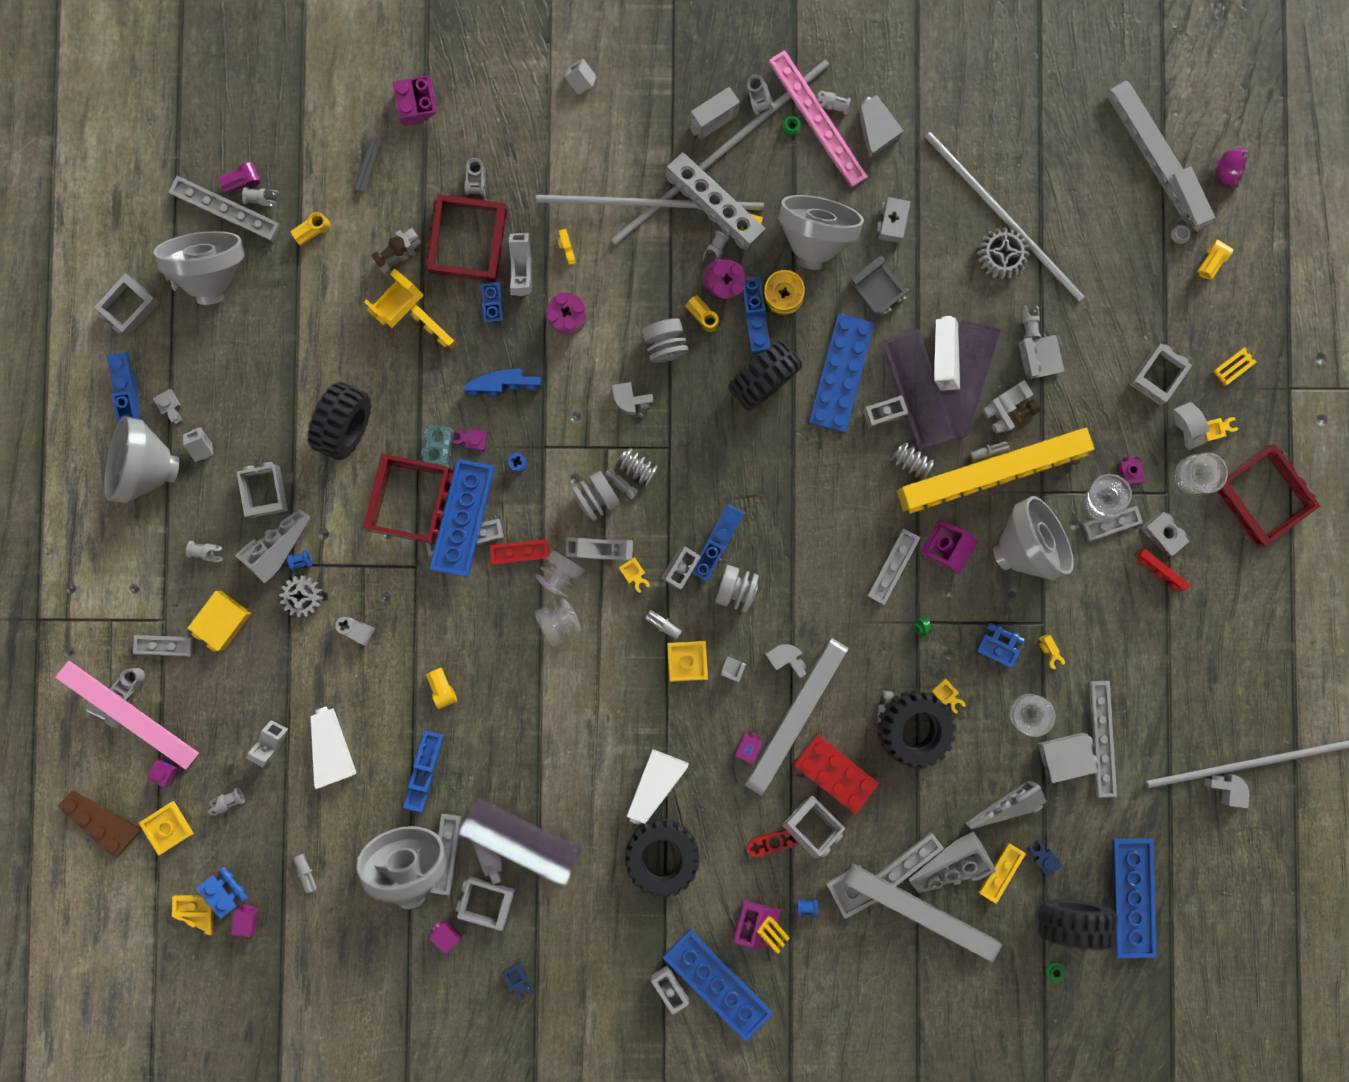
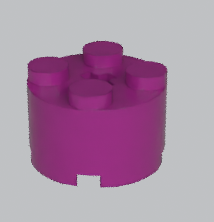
M713 260L703 271V286L715 297L733 298L742 292L745 284L743 267L733 260Z
M558 293L548 304L547 317L556 332L562 335H570L579 332L586 323V310L583 302L576 295ZM569 311L570 316L566 315V317H564L563 313Z

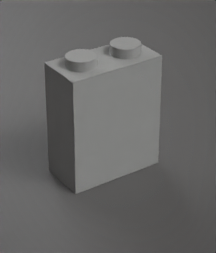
M1078 733L1038 743L1046 778L1051 783L1098 772V760L1092 752L1094 747L1093 740L1086 733Z

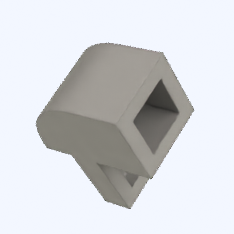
M631 382L612 385L616 405L626 414L636 415L635 407L647 409L650 408V405L654 404L652 394L633 397Z
M1192 402L1173 409L1175 425L1184 433L1185 447L1191 450L1205 444L1206 432H1209V427L1200 409Z
M781 644L765 653L775 670L789 663L799 678L807 674L805 672L807 667L801 658L799 660L796 658L802 652L795 646Z
M271 720L261 731L258 742L247 753L246 759L264 767L278 753L288 729Z
M1224 773V777L1212 775V779L1204 778V786L1223 789L1222 804L1248 808L1249 788L1242 778L1229 773Z

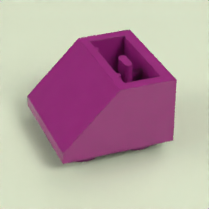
M430 75L392 82L399 119L404 127L423 123L437 113Z
M742 900L733 934L734 943L752 948H770L757 933V930L768 916L777 923L780 909ZM769 923L768 925H769V926L771 927V929L775 932V929H774V928L771 926V924ZM764 929L765 934L773 941V937Z

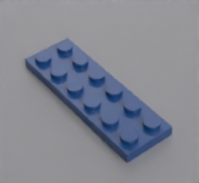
M840 313L837 314L809 424L846 433L875 323Z
M457 459L430 566L431 571L469 578L495 466Z
M1112 839L1114 911L1118 916L1115 956L1117 958H1157L1153 839Z
M691 929L663 955V959L745 1041L773 1015V1011Z

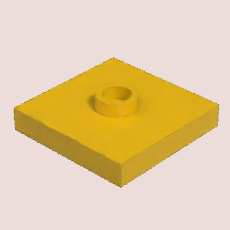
M706 641L667 643L670 682L708 680Z
M174 801L139 822L140 827L158 856L194 834Z

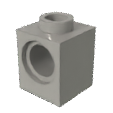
M201 427L183 434V445L195 462L207 459L213 455L212 443Z

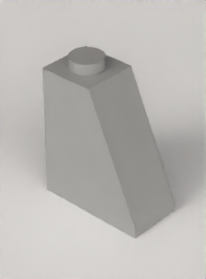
M877 95L873 98L868 97L861 103L859 116L868 157L871 159L899 139L903 129Z

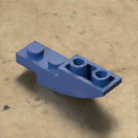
M757 276L745 278L742 290L751 354L762 353L770 347L761 277Z
M128 352L106 355L114 391L111 395L117 424L124 416L140 420L135 371L131 369Z
M522 369L501 370L472 380L463 386V390L465 393H468V396L478 397L480 394H487L488 397H499V394H504V387H507V390H518V387H526L528 391H537V388H542L541 377H523L524 372Z
M727 504L700 554L701 557L692 574L705 581L709 580L744 512Z

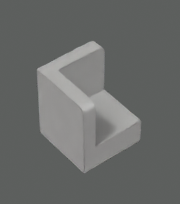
M581 59L568 67L564 78L575 92L580 94L593 87L596 75L585 60Z
M727 656L720 675L739 682L746 664Z

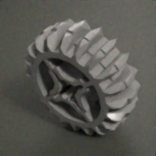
M997 228L994 233L990 231L988 237L984 236L982 239L983 243H980L978 246L981 250L977 252V255L982 256L978 259V262H984L981 269L987 268L986 274L993 272V278H996L999 274L1000 280H1003L1005 275L1008 279L1012 277V274L1017 276L1019 271L1024 270V265L1028 263L1026 257L1030 255L1029 252L1025 251L1029 248V245H1023L1026 238L1020 240L1021 234L1017 233L1014 235V229H1011L1009 233L1007 228H1003L1002 231ZM1001 240L998 248L990 249L991 243ZM1017 258L1015 265L1006 267L1009 259ZM992 259H995L998 265L995 264Z

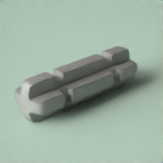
M609 469L605 473V479L609 482L612 481V484L623 493L626 492L629 498L633 499L636 496L638 489L634 486H629L630 483L620 475L617 476L614 470Z

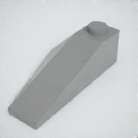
M301 509L297 510L282 520L279 527L271 531L269 529L264 532L265 536L258 541L255 539L250 541L235 555L236 558L257 578L266 583L273 578L282 566L309 521L310 516Z
M1028 780L965 824L970 829L1028 814L1032 811L1035 813L1043 808L1046 799L1040 786Z
M971 832L955 840L910 877L909 882L918 893L940 889L943 885L949 883L958 885L961 884L960 881L972 879V881L980 880L996 872V869L981 841L974 832Z

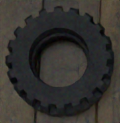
M778 341L752 360L728 384L729 391L744 409L750 411L788 382L802 368V361L786 342Z
M343 382L332 384L321 396L309 422L307 440L312 450L335 460H343L349 457L361 441V437L364 435L365 428L369 422L370 409L372 408L369 395Z
M913 690L911 693L907 691L902 692V697L894 696L892 698L893 702L891 704L887 702L884 706L886 708L885 712H881L879 718L882 720L881 723H877V729L881 732L877 735L878 739L882 742L881 746L888 752V755L904 766L907 765L914 769L917 767L920 769L927 768V764L934 766L937 764L936 760L940 759L942 761L946 757L944 755L946 751L950 752L952 746H950L951 742H955L956 736L953 735V731H956V724L952 723L954 716L949 712L950 709L946 704L928 693ZM926 713L930 719L928 736L917 745H906L902 737L904 724L914 714Z
M661 818L658 821L654 819L650 820L647 824H642L638 830L634 831L627 844L625 852L627 874L633 880L632 883L636 887H640L641 891L645 894L647 892L651 893L653 897L663 895V898L669 897L670 894H674V896L679 894L680 890H685L689 887V883L694 880L699 868V850L694 836L684 825L681 826L674 820L667 821V819ZM656 840L671 841L679 849L681 856L680 864L674 872L668 875L654 874L648 870L644 863L646 848Z
M1067 899L1044 900L1040 904L1038 933L1045 941L1070 948L1085 950L1111 949L1116 944L1118 916L1113 909L1099 904Z

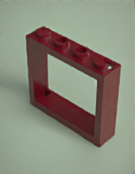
M438 194L437 200L433 202L435 216L434 219H431L430 223L432 237L428 238L427 244L428 249H430L429 256L425 258V267H427L429 273L497 282L508 211L506 203ZM444 204L497 211L488 271L435 264Z
M1275 444L1266 446L1212 485L1257 547L1267 546L1321 507L1315 499L1316 496L1306 487L1307 484L1304 479L1297 475L1293 464L1286 460L1283 456V451L1279 450ZM1266 455L1304 506L1267 534H1265L1229 485L1230 481Z
M381 454L363 528L368 532L434 545L440 530L438 529L440 521L442 522L444 514V503L447 502L449 494L447 492L448 486L451 485L453 478L451 469L446 466ZM391 465L443 475L428 536L376 526Z

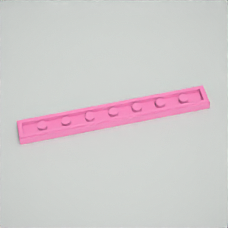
M784 50L771 58L768 63L850 188L865 180L868 176L786 51Z
M68 661L55 678L185 770L199 754V752L72 662Z

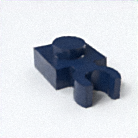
M1037 840L1038 850H1034L1031 846L1028 849L1032 854L1038 856L1034 859V862L1043 874L1048 877L1059 869L1062 864L1050 849L1044 851V844Z
M520 962L502 971L501 974L510 990L515 988L518 990L517 997L520 1001L524 998L521 993L523 990L532 995V988L525 984L529 978Z

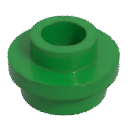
M794 116L787 117L783 121V131L790 136L798 134L801 130L800 120ZM793 124L795 128L790 129L788 125Z
M926 618L916 620L915 630L917 634L922 637L928 636V633L932 631L930 622Z
M1052 962L1046 967V976L1050 981L1060 982L1064 979L1066 971L1062 964ZM1055 970H1059V974L1057 976L1053 975V972Z

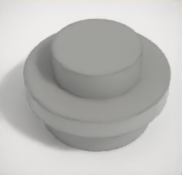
M1177 225L1171 231V239L1177 244H1184L1190 238V230L1187 226Z

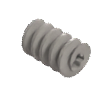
M905 442L896 449L890 461L897 458L896 465L903 462V470L909 466V474L916 471L915 478L922 475V480H924L932 469L934 461L931 459L926 462V455L920 458L921 452L917 451L914 453L915 448L913 446L907 450L908 443Z
M632 448L624 451L616 461L615 466L621 464V471L628 468L626 474L630 475L634 472L633 479L635 480L640 477L639 483L642 484L646 481L645 487H647L657 473L658 466L650 468L651 461L644 464L645 457L638 460L639 453L631 455Z

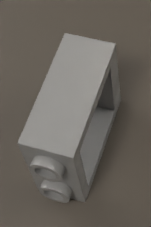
M730 86L691 111V126L689 127L693 135L698 136L700 140L738 116L740 101Z
M125 273L94 308L99 311V317L113 324L112 328L120 335L125 333L130 336L160 302L135 279ZM129 286L144 302L124 324H121L107 309Z
M1160 343L1152 349L1129 384L1157 404L1162 405L1169 400L1192 365L1188 363V359L1184 356L1175 354L1170 346ZM1159 354L1181 369L1165 392L1144 378V375Z
M273 462L262 463V467L257 468L246 466L242 468V471H236L244 517L254 518L288 511L280 466L273 464ZM273 473L278 503L253 507L248 477Z
M813 795L806 797L782 824L814 859L825 857L831 850L829 847L833 842L837 843L843 837L841 833L845 830ZM810 809L833 830L817 849L795 827Z
M471 876L468 881L463 883L461 892L464 893L462 900L458 901L456 911L459 912L457 918L502 931L507 920L515 889L500 884L493 885L492 882ZM473 885L505 894L498 919L466 911Z

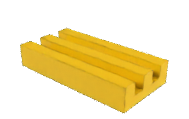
M1245 347L1213 371L1224 386L1228 385L1256 363L1255 359L1251 358L1252 355L1246 352L1247 349ZM1240 355H1243V358L1240 361L1234 364L1223 374L1220 373L1222 369L1228 366ZM1245 361L1248 362L1244 367L1238 370L1227 380L1224 378L1232 371H1234L1237 367H1239L1241 364H1243Z
M769 916L757 930V933L777 954L780 952L778 948L780 946L784 947V940L788 941L790 939L776 921ZM769 923H770L771 926L776 930V932L780 935V938L777 936V934H776V933L771 929V927L768 925ZM764 929H766L768 933L775 939V944L765 934Z

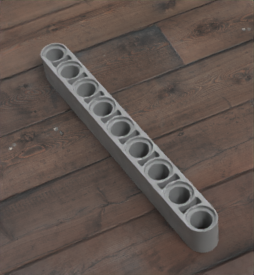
M1123 81L1108 90L1107 95L1111 104L1189 230L1196 233L1210 225L1213 220L1195 227L1172 177L1174 173L1183 170L1131 84L1128 81Z
M830 638L745 783L746 787L761 796L763 795L848 650L847 646Z
M852 864L843 881L857 891L991 962H994L1003 945L987 934L855 864Z

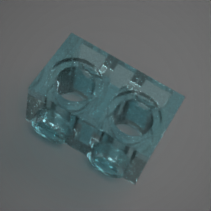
M429 424V428L424 433L426 445L421 451L423 462L449 467L454 429ZM437 432L443 433V438L440 441H435L434 439ZM436 450L439 451V458L437 460H432V452Z

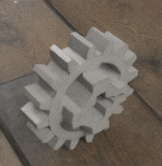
M294 576L293 582L287 580L288 586L281 587L285 592L279 594V596L284 597L280 604H286L284 610H291V616L297 613V617H302L304 613L305 617L310 616L309 611L312 613L317 612L315 606L321 607L318 600L323 599L322 596H319V593L323 590L316 588L319 583H312L313 578L309 577L306 580V576H301L299 580L297 576ZM296 586V589L291 592L292 588ZM308 586L311 588L313 594H311L308 590ZM302 594L308 596V598L301 599L294 595ZM290 599L295 603V607L291 604ZM310 601H312V603L310 604V606H308V607L306 608V605H307Z

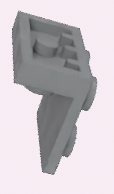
M1056 335L1032 340V337L1025 338L1018 343L1027 380L1064 372Z

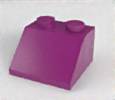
M939 520L920 553L939 565L960 574L979 541L969 532Z

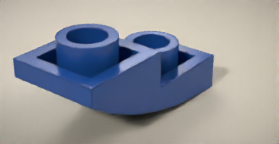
M500 282L481 284L484 322L503 321Z

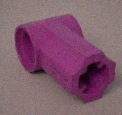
M252 162L241 164L238 166V170L219 177L220 185L226 194L243 187L251 188L257 186L261 182Z

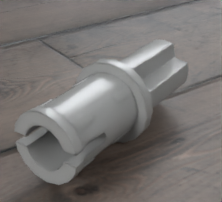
M1007 442L992 446L986 445L984 448L970 451V457L973 463L990 459L994 456L1008 453L1009 446Z
M652 610L645 617L647 621L659 628L658 631H663L674 640L682 632L681 629L670 623L669 619L665 620Z
M305 853L292 858L299 874L297 877L300 876L305 893L315 891L316 885L311 874L312 869L310 870Z

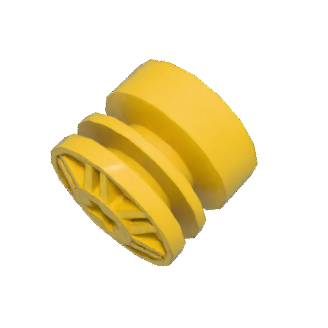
M780 270L773 273L765 284L764 299L768 308L778 315H789L797 311L804 299L805 286L803 280L798 274L790 270ZM783 291H787V295H789V296H785V299H784V298H781V294H779V293H783Z

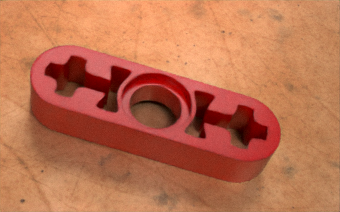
M784 829L752 838L747 843V850L751 856L759 857L797 846L800 843L797 840L792 842L791 839L785 840L787 844L783 845V839L780 835L784 834V838L790 836V833ZM772 837H777L780 840V844L775 848L769 845V840ZM765 839L768 850H765L764 846L758 848L759 852L750 850L753 847V843L762 845V840Z

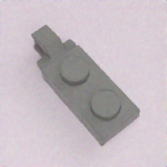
M490 828L471 834L485 876L490 875L493 885L502 881L499 871L503 870L502 861Z

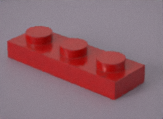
M547 539L490 545L492 565L550 559Z
M1140 549L1135 553L1134 556L1138 559L1137 562L1143 567H1149L1153 570V575L1158 579H1164L1168 582V587L1176 592L1186 591L1190 587L1189 583L1146 549Z

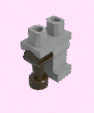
M412 228L405 233L398 230L396 232L397 236L389 239V246L380 253L376 251L371 255L386 277L390 276L391 268L397 263L406 261L409 256L414 257L416 255L415 249L422 245Z
M1025 380L989 402L988 406L982 410L987 419L993 415L996 416L998 422L991 425L995 434L1007 432L1021 424L1023 419L1029 414L1036 415L1041 411L1034 399L1028 401L1026 407L1018 410L1015 406L1034 395Z

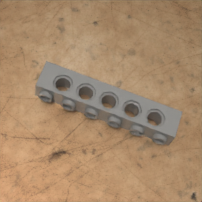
M682 152L667 166L666 177L668 181L679 187L684 196L693 200L698 209L707 213L712 222H716L721 226L722 231L726 235H730L735 239L736 244L740 248H744L748 252L763 237L766 228L685 153ZM683 176H688L690 179H684ZM696 189H703L704 192H698ZM711 201H715V202H717L718 204H717V205H713V204H711L710 202H711ZM724 214H729V215H731L732 217H731V218H727V217L724 216ZM737 227H744L745 230L741 231Z

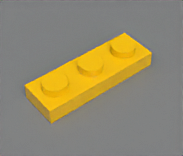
M416 304L410 309L412 311L410 315L417 322L421 320L425 324L423 328L430 335L435 333L439 337L437 341L444 348L448 346L453 349L457 345Z
M1007 842L994 864L996 872L987 876L978 893L997 904L1026 853Z

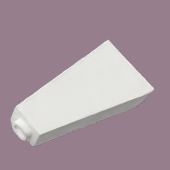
M943 316L941 319H936L934 381L941 391L960 389L958 322L952 316Z
M327 706L315 710L316 714L311 716L315 789L357 774L334 708L328 710Z
M652 749L627 817L630 818L629 821L638 825L641 822L645 824L686 771L688 762Z

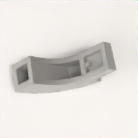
M529 233L510 234L511 295L525 296L532 292Z
M566 538L565 557L632 560L633 540Z

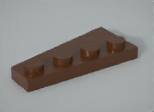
M75 791L70 792L58 805L68 817L113 858H117L142 831L140 826H136L130 823L129 820L113 814L109 809L102 808L96 802Z

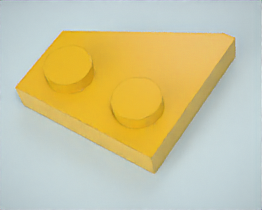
M175 895L172 897V917L185 921L187 925L193 928L197 927L205 931L207 935L213 934L214 912L201 895Z

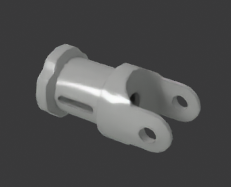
M820 91L817 100L822 102L820 104L822 108L830 111L832 109L841 111L846 115L851 98L845 99L831 92Z
M243 188V204L257 203L260 206L275 207L277 205L275 201L267 200L270 196H279V192L276 190Z
M716 230V235L711 245H708L702 261H706L710 253H716V259H721L724 253L723 249L731 237Z
M1023 305L1021 311L1022 323L1025 324L1026 335H1024V339L1032 337V340L1041 338L1038 322H1040L1038 306H1033L1032 315H1030L1027 305Z
M189 541L187 544L186 556L189 558L192 556L200 557L203 560L221 562L223 560L222 557L214 556L213 551L222 550V547L219 545L207 543L202 545L196 544L194 541Z
M235 788L229 794H222L209 802L212 808L209 809L208 813L215 816L228 811L234 805L244 804L245 798L240 788Z

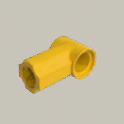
M314 212L309 216L308 220L291 230V233L298 244L302 246L318 234L326 233L330 229V222L323 214ZM322 219V224L316 227V222Z
M1216 239L1207 250L1206 254L1208 255L1197 270L1199 275L1204 279H1213L1221 265L1231 256L1233 249Z
M697 295L692 297L685 305V308L702 325L706 332L716 331L719 325L717 314L711 311ZM708 318H712L715 320V323L707 325L705 321Z
M442 668L426 674L433 691V700L438 709L457 702L455 692L449 686Z

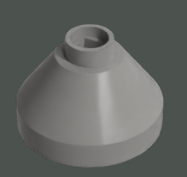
M806 195L785 197L781 202L778 219L794 254L797 255L796 263L801 267L812 270L821 269L823 262L829 261L860 237L864 223L863 217L846 205L825 198Z
M212 231L187 234L167 240L154 249V256L160 272L189 295L196 297L198 304L209 305L224 299L223 292L227 290L244 258V250L241 238L238 235L229 232Z
M124 416L115 428L107 455L104 476V492L106 499L109 501L127 503L163 486L165 481L173 483L176 480L179 470V457L170 455V450L142 420Z
M1031 496L1017 503L1000 536L999 544L993 548V553L999 566L1003 570L1012 568L1017 572L1050 580H1056L1070 574L1074 566L1071 546L1062 525L1053 511L1044 501L1036 496Z
M400 827L382 833L363 848L357 860V871L362 887L368 894L397 904L404 909H413L423 903L425 896L441 878L445 871L447 860L443 843L440 837L433 831L422 827Z

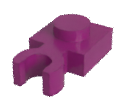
M468 429L467 434H464L461 430H454L455 434H460L461 436L459 440H452L454 444L461 445L465 443V448L485 451L487 431Z

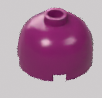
M1229 149L1223 154L1221 159H1217L1215 170H1218L1220 182L1230 187L1239 188L1240 184H1236L1237 179H1242L1247 162L1244 153H1249V149Z

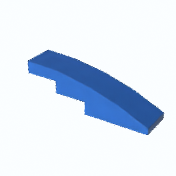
M424 731L413 766L414 770L403 809L423 813L444 735Z

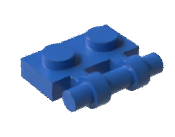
M989 622L986 629L992 631V635L990 637L983 634L976 652L1013 668L1020 653V650L1013 647L1015 643L1022 645L1025 638L1018 636L1019 634L1014 631L1010 632L1003 629V626L999 624L995 625ZM999 636L1007 638V644L999 641Z
M225 867L218 871L222 877L219 881L212 875L196 887L198 893L219 920L237 906L233 902L235 897H238L241 902L248 898L243 892L245 889L237 884L233 879L234 875L231 871L228 872ZM225 883H227L233 891L229 895L222 887V885H224Z

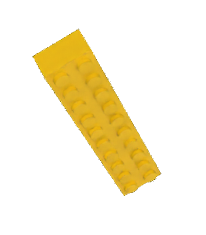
M1086 427L904 486L896 491L903 512L909 510L911 514L924 509V505H927L928 508L943 503L942 499L948 502L961 497V493L964 496L979 491V487L985 490L998 485V481L1000 484L1010 482L1016 479V475L1019 479L1033 474L1034 470L1038 473L1052 468V464L1056 467L1070 462L1071 459L1075 461L1089 456V451L1094 450V446Z

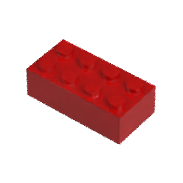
M816 733L792 763L854 814H857L880 784Z

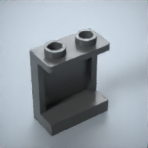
M882 255L852 277L849 282L877 318L880 315L886 316L890 313L895 303L900 305L908 298L906 295L909 292V289H904L884 264L886 260Z

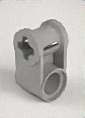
M759 75L749 77L747 88L755 114L759 115L761 111L769 108L774 109V103L768 86ZM761 83L758 89H754L756 84Z
M477 158L470 159L466 164L465 196L481 195L485 197L486 171L481 160ZM474 166L481 167L476 173L471 171Z
M341 617L335 624L337 632L365 646L368 645L375 630L374 627L350 617ZM348 621L347 625L350 627L349 629H344L342 623Z
M140 668L124 670L110 690L129 703L145 679L144 671ZM131 673L135 675L134 681L130 678Z

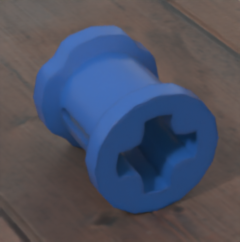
M514 453L508 459L510 468L515 472H521L527 467L526 459L520 453ZM520 458L522 464L516 467L513 461H517Z
M307 550L298 555L287 556L288 565L292 572L296 571L297 568L312 566L311 557Z
M798 899L797 917L811 915L817 918L818 901L808 902Z

